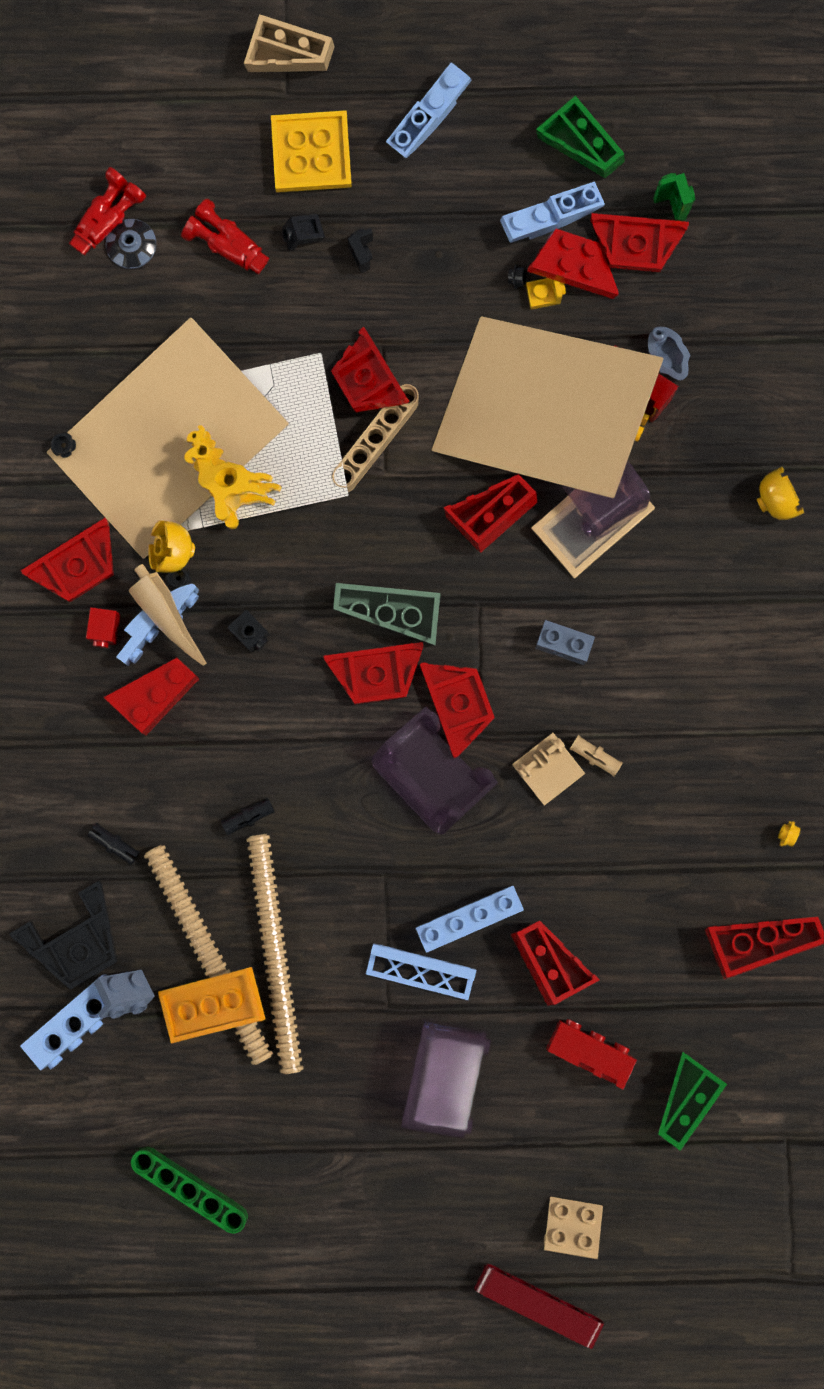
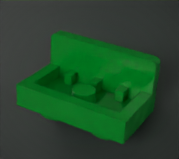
M670 173L663 176L659 181L653 199L655 203L669 200L675 221H685L693 201H695V193L693 187L688 186L684 173L679 175Z

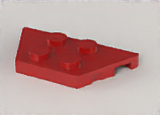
M591 213L590 217L591 224L599 243H601L609 267L618 269L661 272L689 226V222L596 213Z
M555 229L550 234L545 245L539 250L537 257L527 269V272L614 299L619 292L601 243L559 229Z
M362 327L358 332L360 337L353 347L350 345L347 347L342 359L331 370L355 412H362L409 403L410 401L365 327Z
M104 518L22 569V574L68 602H72L114 575L108 520Z
M423 642L325 655L324 660L355 705L406 698L423 650Z
M421 663L420 667L453 758H457L495 718L479 673L474 668Z

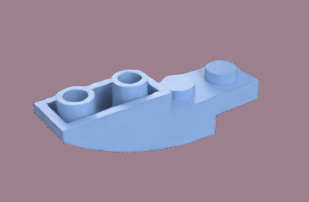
M451 62L420 102H416L387 139L386 143L403 157L407 158L457 104L456 100L472 81L471 78Z
M592 182L550 196L546 202L504 215L500 222L510 243L527 237L531 240L577 221L603 207L605 203L596 183Z
M194 584L182 586L171 591L182 619L183 616L181 614L186 607L191 608L199 597L197 595L199 589ZM143 610L124 629L132 637L117 655V658L127 666L131 662L135 664L143 654L141 649L147 642L151 643L159 633L158 627Z

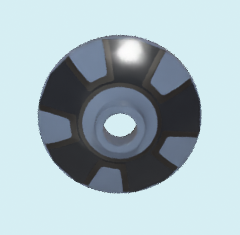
M125 219L106 237V250L110 259L118 266L127 269L139 268L152 259L156 250V237L152 229L143 221ZM129 237L134 238L131 244L125 243V240Z

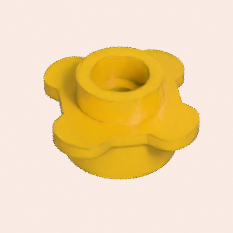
M789 821L787 825L783 824L778 838L781 839V846L788 845L793 847L796 843L800 827L795 826V822Z

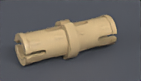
M579 735L570 748L571 751L573 750L589 760L590 765H597L613 777H615L623 762L603 751L604 748L601 746L597 748Z

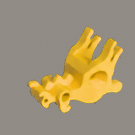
M202 425L198 426L199 431H192L188 434L187 442L192 443L193 448L185 453L184 459L189 464L194 463V469L199 472V484L214 497L216 517L221 521H225L228 528L236 529L239 525L236 511L242 505L254 503L275 505L276 501L268 498L266 494L272 490L280 492L282 487L275 483H261V481L272 482L273 477L271 475L249 472L242 465L221 460L220 457L223 454V450L215 448L216 442L211 440V434Z

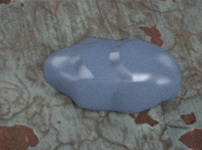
M655 327L648 338V349L650 355L663 357L659 371L677 380L685 379L688 375L690 353L683 344L682 338L675 331L667 327Z

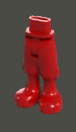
M111 167L105 172V177L109 183L103 196H97L92 200L91 206L83 215L76 230L73 231L75 236L69 242L74 249L84 256L90 248L95 249L117 225L123 222L124 212L130 206L142 203L147 197L140 188L131 182L128 183L119 172ZM124 191L119 202L110 208L112 202Z
M207 198L201 202L196 208L195 216L201 221L208 222L214 226L219 234L212 232L198 219L191 216L182 230L181 237L185 241H191L195 237H199L207 241V245L213 253H218L245 270L251 269L259 275L270 258L262 253V248L258 247L253 240L241 231L234 221L222 220L214 211L215 204L213 201Z

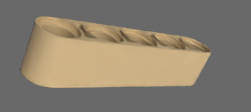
M410 384L401 386L404 393L412 395L414 400L408 404L382 408L338 464L332 475L333 481L337 486L346 488V486L338 485L334 480L336 469L341 467L343 463L344 473L352 477L351 481L347 483L348 492L352 491L416 410L419 401V394L414 386ZM389 414H395L399 418L393 424L387 423L384 419ZM373 434H379L383 437L382 441L378 444L371 443L369 438ZM357 454H364L367 460L362 464H357L353 461V458Z

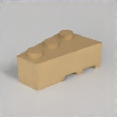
M259 14L244 65L248 72L327 71L335 46L331 37Z

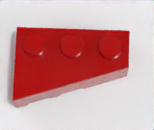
M518 474L489 487L488 490L475 496L473 494L466 497L464 501L444 507L446 518L481 553L538 502L537 494Z

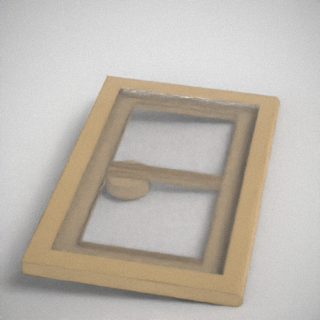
M623 472L614 498L575 489L532 526L531 529L575 579L652 512L655 507L630 477Z

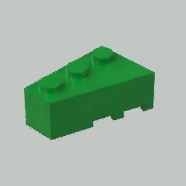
M576 95L536 129L538 139L604 178L625 162L624 152Z
M682 1052L658 1135L680 1151L727 1086L724 1081L684 1052Z

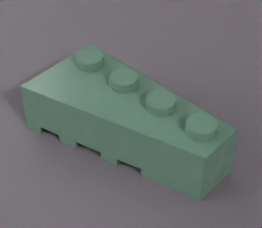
M336 583L333 609L427 643L436 644L440 593Z

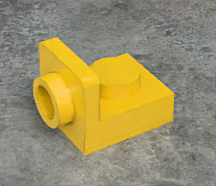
M549 278L526 282L531 310L561 304L562 295L566 294L564 283Z

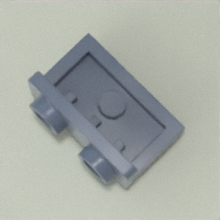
M142 970L98 977L94 982L104 1004V1007L98 1013L100 1018L111 1017L115 1019L126 1013L139 1014L147 1009V1004L155 997Z

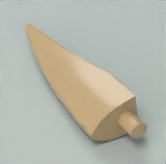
M143 564L136 567L134 571L140 580L129 589V593L171 641L201 665L207 664L190 636L177 610L171 592L157 572L149 574Z

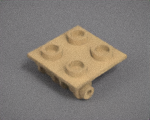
M554 733L550 734L512 764L544 806L585 774L566 750L561 739L557 738Z
M550 1197L547 1228L543 1241L544 1250L598 1259L603 1206Z

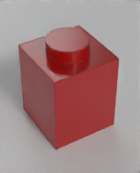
M90 608L86 639L93 642L94 647L108 648L109 644L116 645L120 614L114 610Z

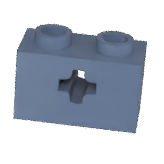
M545 620L535 649L585 665L595 637Z

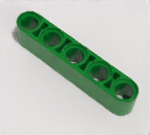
M151 1147L140 1148L133 1155L131 1167L141 1177L226 1232L234 1234L244 1228L248 1219V1213L242 1205ZM139 1155H148L151 1159V1165L143 1167L139 1163ZM161 1170H171L174 1179L168 1182L163 1180ZM184 1184H193L196 1188V1195H186L183 1191ZM206 1199H216L219 1203V1208L217 1210H209L206 1207ZM230 1213H237L240 1215L242 1222L238 1225H233L229 1222L228 1215Z

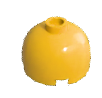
M780 467L767 474L761 481L759 486L761 497L757 498V502L763 513L768 511L773 518L789 520L803 514L804 510L803 507L797 509L796 506L799 505V498L788 476H781L784 469Z
M159 520L154 525L151 536H155L154 545L149 544L148 548L150 567L155 569L156 572L174 573L181 570L195 552V545L191 540L190 534L186 528L178 523Z

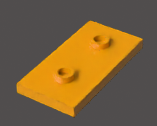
M252 967L158 992L171 1043L265 1020Z

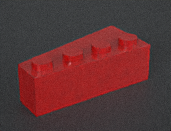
M818 917L714 926L705 929L724 980L824 945V930Z

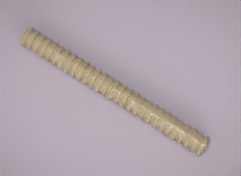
M263 834L250 836L246 840L250 843L248 850H251L249 858L252 859L250 867H253L254 870L251 871V875L255 877V879H252V882L256 884V887L253 889L257 891L255 899H258L256 907H259L257 916H260L261 919L258 920V924L262 926L259 931L263 933V936L260 938L264 940V945H262V949H265L263 957H266L264 965H267L268 969L265 972L269 975L266 979L267 982H270V986H268V990H271L269 998H272L270 1006L274 1009L271 1011V1014L275 1016V1019L272 1021L276 1023V1027H274V1031H277L275 1040H278L276 1048H279L280 1051L277 1053V1056L281 1058L278 1063L282 1065L280 1073L291 1074L303 1070V1065H300L302 1057H299L301 1049H298L297 1046L300 1044V1041L296 1039L299 1034L295 1032L297 1024H294V1020H296V1016H293L295 1008L292 1007L294 1000L290 998V995L293 993L289 991L291 983H288L290 974H287V970H289V966H286L285 963L288 961L284 956L287 953L283 949L285 941L282 942L284 933H281V929H283V925H280L279 922L282 920V917L278 915L281 910L277 908V905L280 903L279 900L276 901V896H278V892H275L277 884H274L276 876H273L272 873L275 869L271 867V864L274 862L270 860L272 852H269L271 844L268 843L270 836Z
M165 845L157 846L146 852L144 858L149 860L148 866H152V873H156L157 877L155 879L160 881L159 887L164 889V896H168L167 902H171L172 906L170 908L175 910L174 916L179 918V925H183L182 931H186V939H190L191 943L189 944L191 947L194 946L195 950L193 952L198 954L197 960L202 962L201 968H205L207 971L205 975H209L211 978L230 973V970L225 968L226 962L223 963L221 960L223 958L222 955L217 953L219 951L218 947L215 948L213 945L215 941L210 939L211 933L206 932L208 928L206 925L203 926L202 922L204 920L199 918L200 912L195 910V903H191L192 897H188V889H184V882H180L181 876L176 874L177 868H173V861L168 859L170 855L165 853ZM257 1022L236 1027L237 1031L235 1032L236 1035H240L239 1041L244 1043V1050H248L247 1056L252 1058V1065L265 1061L273 1054L272 1051L267 1049L269 1047L268 1043L265 1044L263 1041L265 1037L260 1035L261 1029L256 1028Z

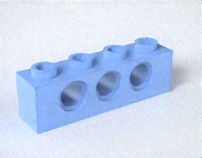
M510 886L416 927V930L427 953L517 914L524 909L514 886Z
M94 982L20 1045L40 1071L47 1066L50 1070L63 1060L60 1056L67 1049L72 1052L83 1042L81 1037L89 1031L90 1034H93L103 1025L101 1021L103 1018H100L98 1013H94L90 1009L92 999L99 1000L102 1008L104 1007ZM73 1016L81 1021L79 1031H74L69 1025L70 1019ZM52 1034L59 1036L61 1040V1045L58 1049L53 1048L49 1043V1038Z

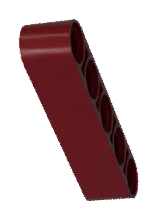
M488 1263L485 1264L474 1288L481 1295L590 1349H593L605 1324L596 1316Z

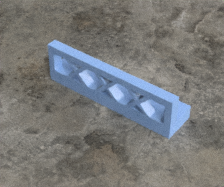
M373 943L366 974L468 1000L476 969ZM376 956L387 958L392 968L384 973L374 971L373 966ZM392 960L399 961L400 963L395 965ZM405 963L414 966L418 974L410 979L402 978L397 968ZM418 967H422V968H426V969L423 970L422 972H420V970H419ZM394 970L397 976L390 975L388 973ZM429 970L438 971L443 981L435 986L429 985L424 979L423 974ZM443 973L450 974L451 976L446 978ZM420 976L423 983L413 980ZM456 976L468 979L465 992L453 991L448 981ZM446 983L449 989L441 988L439 986Z

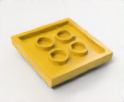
M347 111L271 115L276 192L352 187Z

